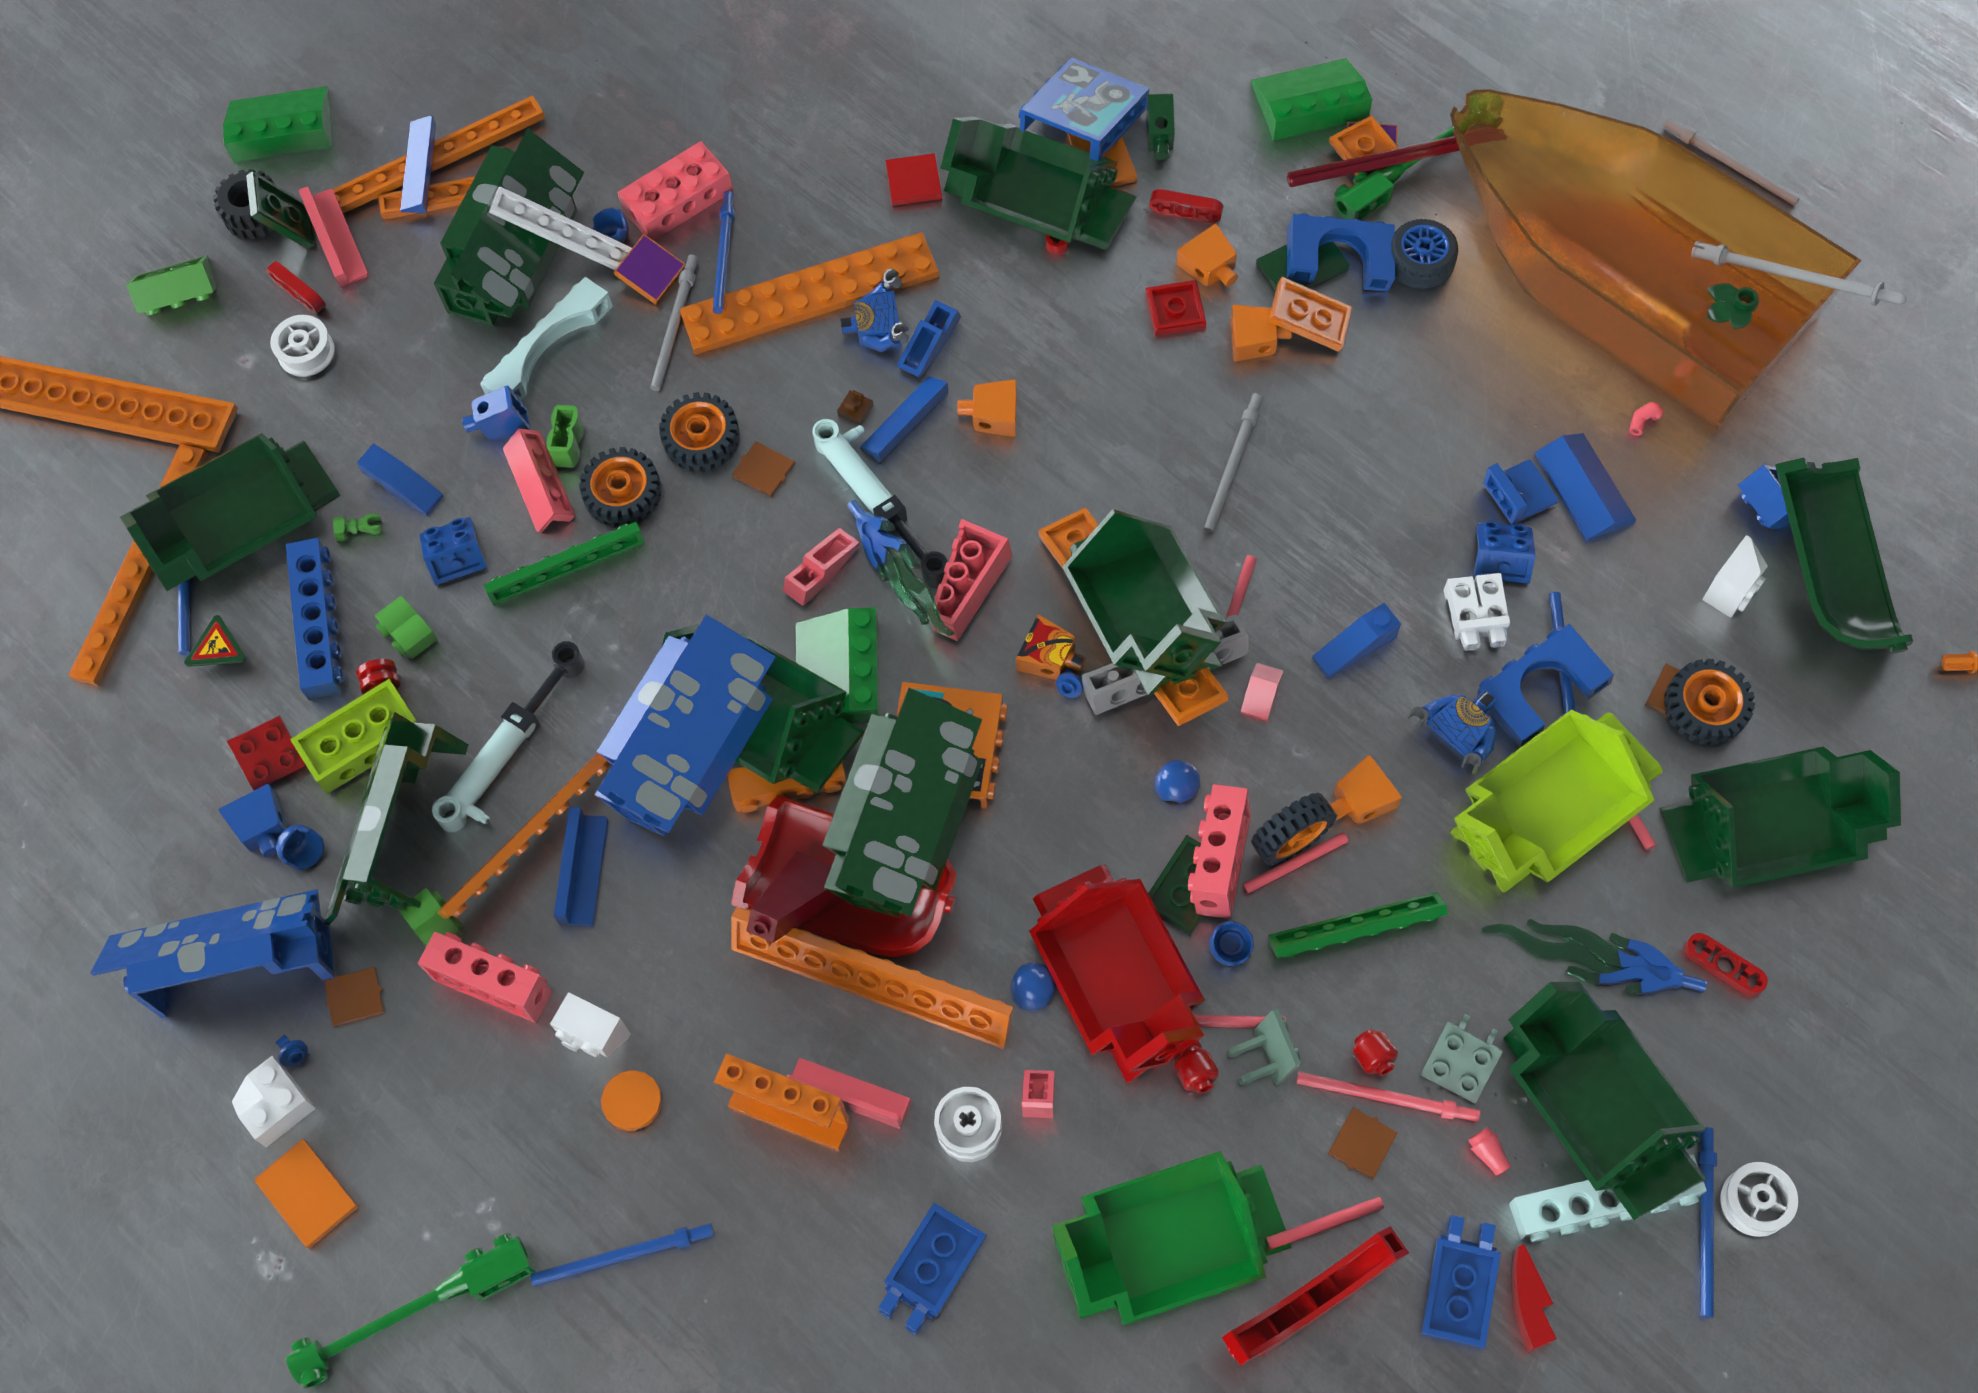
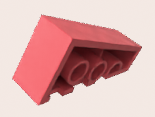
M961 519L957 538L954 539L949 562L946 563L942 583L938 586L929 613L935 632L956 641L960 639L1013 556L1008 538Z

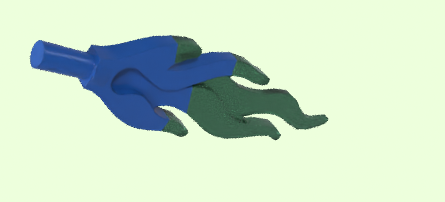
M856 500L850 501L848 508L856 518V525L865 554L879 573L882 581H890L899 600L918 616L922 625L929 624L930 618L933 626L940 633L947 636L954 635V632L941 620L931 589L911 570V568H920V564L912 549L904 540L887 532L895 531L894 525L884 517L864 512ZM911 591L921 600L922 604L913 596Z
M1528 919L1527 926L1536 933L1564 938L1568 941L1567 943L1543 941L1508 924H1493L1482 928L1483 933H1499L1509 936L1538 958L1569 960L1585 965L1595 971V973L1575 966H1569L1566 972L1588 983L1615 985L1631 981L1639 982L1626 986L1624 991L1628 994H1653L1666 989H1679L1681 986L1705 992L1707 986L1706 980L1684 975V970L1675 966L1655 947L1645 942L1624 938L1615 933H1611L1609 936L1610 941L1637 956H1630L1619 951L1597 934L1578 926L1546 925Z

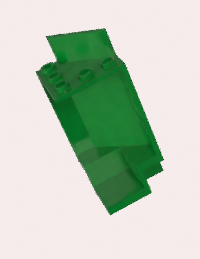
M1221 1151L1081 1196L1085 1215L1052 1225L1054 1232L1052 1235L1062 1260V1266L1069 1287L1073 1293L1079 1318L1081 1319L1116 1307L1123 1325L1266 1278L1263 1264L1268 1263L1266 1256L1292 1248L1291 1243L1271 1250L1266 1245V1237L1286 1231L1263 1167L1258 1165L1236 1173L1232 1162H1226Z

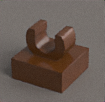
M849 390L837 410L838 416L855 424L862 425L874 406L873 400L865 397L860 392Z

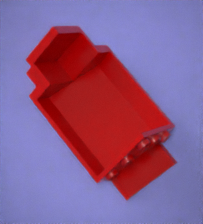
M1106 864L1047 889L1032 898L1041 917L1037 919L1038 924L1031 928L1029 932L1091 1055L1111 1052L1126 1083L1137 1079L1138 1076L1149 1068L1156 1070L1176 1060L1175 1057L1189 1047H1202L1199 1040L1205 1035L1192 1011L1205 1002V999L1141 879L1128 880L1127 878H1122L1114 881Z

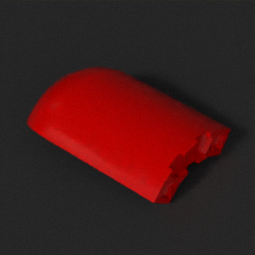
M777 795L768 804L763 824L757 841L762 843L756 856L750 855L744 869L735 881L731 905L744 910H751L796 852L832 866L836 854L824 847L823 842L834 814ZM947 860L936 892L921 888L911 916L900 914V917L897 918L850 905L841 899L797 928L871 954L898 957L915 953L932 940L944 914H951L956 901V897L952 896L957 873L951 862Z

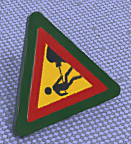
M215 615L185 659L184 664L187 667L239 663L244 662L246 656L220 615Z

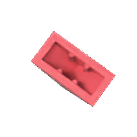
M1257 663L1251 674L1240 714L1267 722L1284 671Z
M1024 1070L1023 1117L1053 1118L1055 1071Z

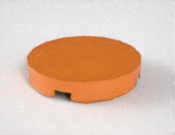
M636 1070L624 1071L611 1078L604 1087L601 1097L602 1111L609 1123L617 1129L628 1132L637 1131L636 1129L652 1124L659 1115L662 1105V1095L655 1080L645 1072Z

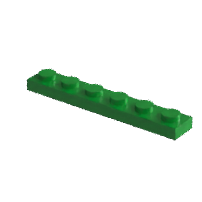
M637 522L624 524L615 531L605 535H597L592 540L583 544L570 546L566 551L546 556L541 561L532 565L521 566L515 572L505 576H497L483 585L489 599L495 605L645 542Z
M1437 892L1269 934V944L1277 958L1293 957L1297 953L1308 950H1320L1327 945L1348 943L1362 936H1375L1382 931L1406 928L1410 924L1421 921L1436 920L1440 916L1448 915L1447 905Z

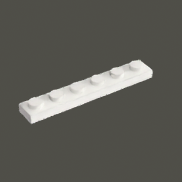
M502 187L497 189L489 213L613 270L618 267L632 249L619 241Z

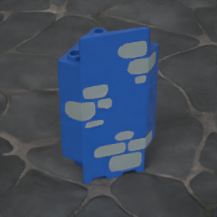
M707 614L690 640L685 637L677 639L668 636L597 750V753L611 763L612 767L595 795L626 820L664 837L670 832L684 808L703 816L773 700L765 692L766 687L760 682L776 656Z
M318 889L110 935L90 972L91 975L96 976L126 969L127 976L123 979L126 993L160 1018L168 1017L166 987L264 966L271 974L309 967L323 981L336 977L330 925L323 924L324 919L321 916Z

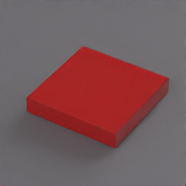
M935 153L885 160L892 206L942 199Z
M1197 280L1146 288L1145 293L1155 336L1206 328L1207 322Z

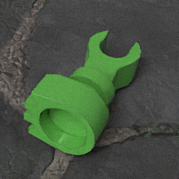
M370 513L359 520L357 518H350V521H346L345 516L333 517L336 541H347L348 532L358 534V531L374 535L379 534L382 531L381 525L370 526V523L381 521L380 515Z

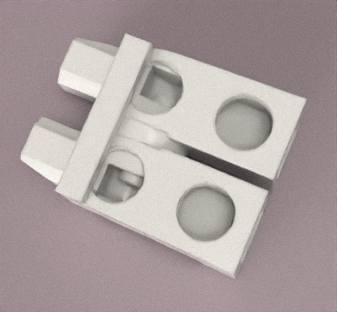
M1501 573L1478 575L1474 580L1473 576L1448 579L1443 591L1445 599L1449 603L1455 639H1461L1464 650L1469 651L1480 648V637L1488 636L1490 647L1505 646L1510 619Z

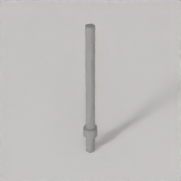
M1671 118L1666 121L1664 127L1680 136L1679 140L1688 145L1690 143L1793 206L1800 199V196L1696 134L1697 131L1691 127L1685 128Z
M692 254L688 255L685 269L681 271L678 280L680 286L650 386L654 391H660L681 320L680 309L685 306L689 289L695 281L696 275L694 272L698 257Z
M1258 393L1252 395L1248 409L1244 410L1241 417V428L1203 528L1207 533H1213L1249 434L1252 427L1256 426L1259 417L1257 412L1263 396Z

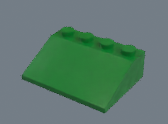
M1347 58L1252 79L1251 81L1273 141L1344 125L1347 122L1361 121L1370 115L1373 100L1365 80Z
M324 86L230 101L223 123V141L232 161L236 163L332 148L328 87Z
M876 607L848 608L796 623V663L847 692L844 699L845 706L839 717L851 724L869 723L872 714L880 716L879 627Z

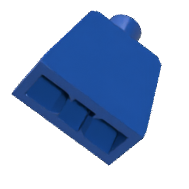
M508 385L472 401L473 415L462 418V423L467 433L480 429L490 440L513 436L518 428L531 430L528 409Z
M269 784L218 809L233 832L250 852L260 848L264 857H271L277 854L275 848L276 840L286 829L279 796Z

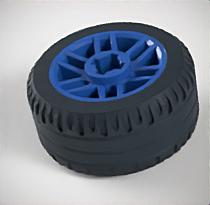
M1416 219L1404 223L1395 231L1391 240V252L1395 260V277L1399 282L1416 289H1430L1441 285L1451 276L1456 265L1459 248L1457 239L1449 228L1435 220Z

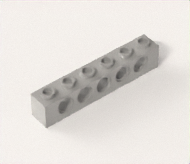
M1236 614L1224 618L1226 623L1216 632L1221 643L1214 650V653L1221 665L1249 654L1248 633ZM1111 663L1082 675L1084 695L1095 715L1147 695L1133 669L1116 666Z

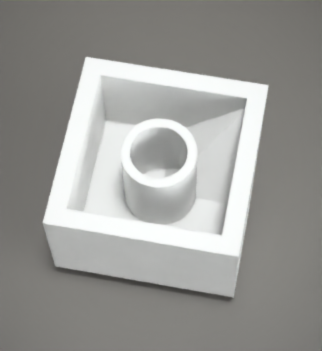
M1746 535L1718 572L1702 599L1730 618H1732L1737 609L1743 612L1751 601L1752 596L1766 580L1762 575L1768 566L1749 536Z
M569 992L550 1023L556 1031L555 1036L562 1040V1045L575 1052L580 1048L594 1057L601 1054L608 1058L631 1035L621 1018Z
M273 1056L247 1074L232 1101L238 1118L252 1137L266 1148L316 1109L286 1067Z

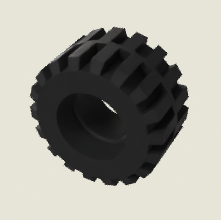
M249 169L248 172L240 170L238 174L234 175L232 173L228 175L229 178L227 180L223 179L220 182L221 186L216 187V195H213L214 207L226 228L230 230L231 234L239 235L243 239L247 236L250 239H256V236L264 237L266 236L265 233L275 231L251 217L250 205L245 207L249 204L246 175L252 171L256 173L253 169ZM261 171L257 172L260 176L274 183L269 175L266 176Z

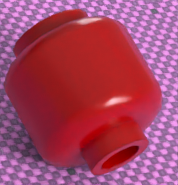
M1369 1029L1354 1040L1353 1055L1365 1073L1370 1075L1378 1073L1379 1076H1384L1395 1068L1393 1063L1398 1057V1051L1386 1033Z
M1193 1046L1178 1054V1060L1174 1067L1183 1088L1187 1091H1197L1198 1094L1210 1091L1214 1087L1213 1083L1219 1076V1070L1210 1052L1206 1049H1199L1198 1046Z

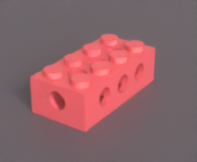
M700 141L617 193L624 213L642 234L655 241L724 198V192H733L729 172L704 143Z
M1213 784L1211 795L1206 794L1204 812H1207L1206 821L1201 820L1199 838H1202L1200 847H1195L1193 863L1197 865L1195 873H1190L1188 891H1191L1190 902L1195 904L1196 914L1231 919L1251 818L1250 802L1247 788Z
M434 931L418 961L419 966L433 981L537 1023L552 993L546 984L547 980L539 975L540 971L527 964H524L522 968L513 964L514 960L506 955L498 953L497 957L488 954V950L479 944L472 943L469 946L461 943L462 939L450 932L442 935Z

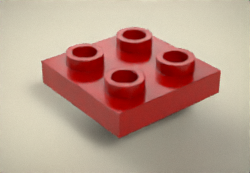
M281 715L227 740L253 791L306 766L290 740L292 736Z

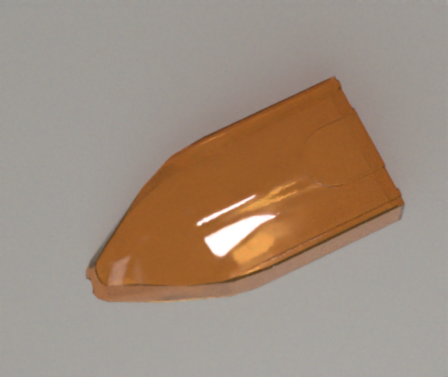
M1490 89L1473 90L1467 93L1464 108L1458 112V109L1453 107L1450 114L1455 140L1496 246L1524 292L1560 322L1717 429L1726 422L1735 409L1751 394L1807 328L1815 322L1839 290L1731 263L1716 266L1711 261L1692 258L1693 247L1697 248L1694 245L1695 242L1700 241L1715 246L1723 244L1732 253L1844 280L1850 277L1862 261L1679 143L1645 127L1556 102ZM1726 283L1733 285L1737 289L1749 287L1756 291L1759 304L1757 309L1752 312V320L1746 327L1734 329L1730 321L1717 323L1707 318V312L1715 302L1707 291L1710 286Z

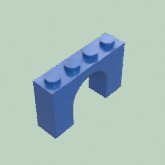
M1305 213L1293 214L1287 227V279L1296 283L1312 284L1318 272V248L1328 242H1342L1354 248L1361 257L1363 263V289L1388 292L1395 280V260L1391 252V240L1395 233V224H1386L1382 221L1367 222L1358 219H1338L1332 216H1310Z
M1570 624L1562 629L1561 627L1555 628L1547 635L1546 641L1540 645L1538 643L1531 645L1524 652L1525 656L1518 661L1515 659L1509 661L1503 666L1500 674L1495 677L1492 675L1488 676L1479 684L1480 688L1478 689L1477 697L1485 690L1497 700L1488 711L1519 748L1541 733L1545 727V723L1529 706L1521 693L1520 685L1527 675L1533 671L1545 668L1558 670L1567 675L1588 700L1612 682L1614 674Z

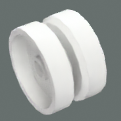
M961 1087L950 1091L944 1096L935 1110L934 1126L940 1146L949 1156L962 1162H976L985 1159L996 1150L1002 1137V1118L997 1102L989 1093L977 1087ZM967 1122H972L974 1124V1126L968 1124L965 1127H963L964 1124Z

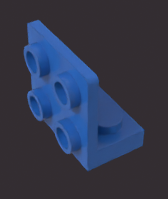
M1530 459L1504 471L1498 463L1488 467L1483 484L1511 525L1557 504V496Z
M471 517L454 519L450 524L428 528L419 535L423 559L435 585L487 568L486 561L476 539Z
M1493 521L1478 522L1476 526L1478 552L1474 568V578L1478 575L1501 573L1502 581L1530 583L1536 556L1532 528L1522 524L1502 525Z

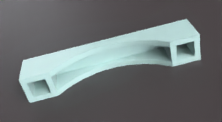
M586 277L575 284L562 301L557 302L553 310L545 318L539 320L536 327L527 336H524L518 345L509 354H506L491 372L484 376L483 381L480 383L484 393L488 394L508 385L516 396L522 400L527 395V384L531 371L542 353L557 339L567 333L596 324L613 307L609 293Z

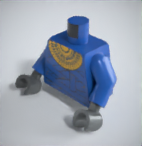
M888 269L884 273V281L863 298L854 302L856 316L840 318L842 334L858 332L861 346H866L879 352H884L891 347L902 346V343L908 341L909 336L904 332L909 331V328L898 320L894 290L891 291V287L899 288L902 285V280L897 277L899 272L894 269Z
M1485 690L1473 702L1463 694L1459 696L1452 694L1435 699L1423 707H1415L1408 715V719L1412 716H1417L1420 719L1415 725L1416 728H1420L1428 720L1426 724L1464 756L1462 768L1466 764H1473L1475 766L1472 771L1473 775L1478 773L1481 763L1494 750L1496 737L1495 721L1486 713L1497 700Z

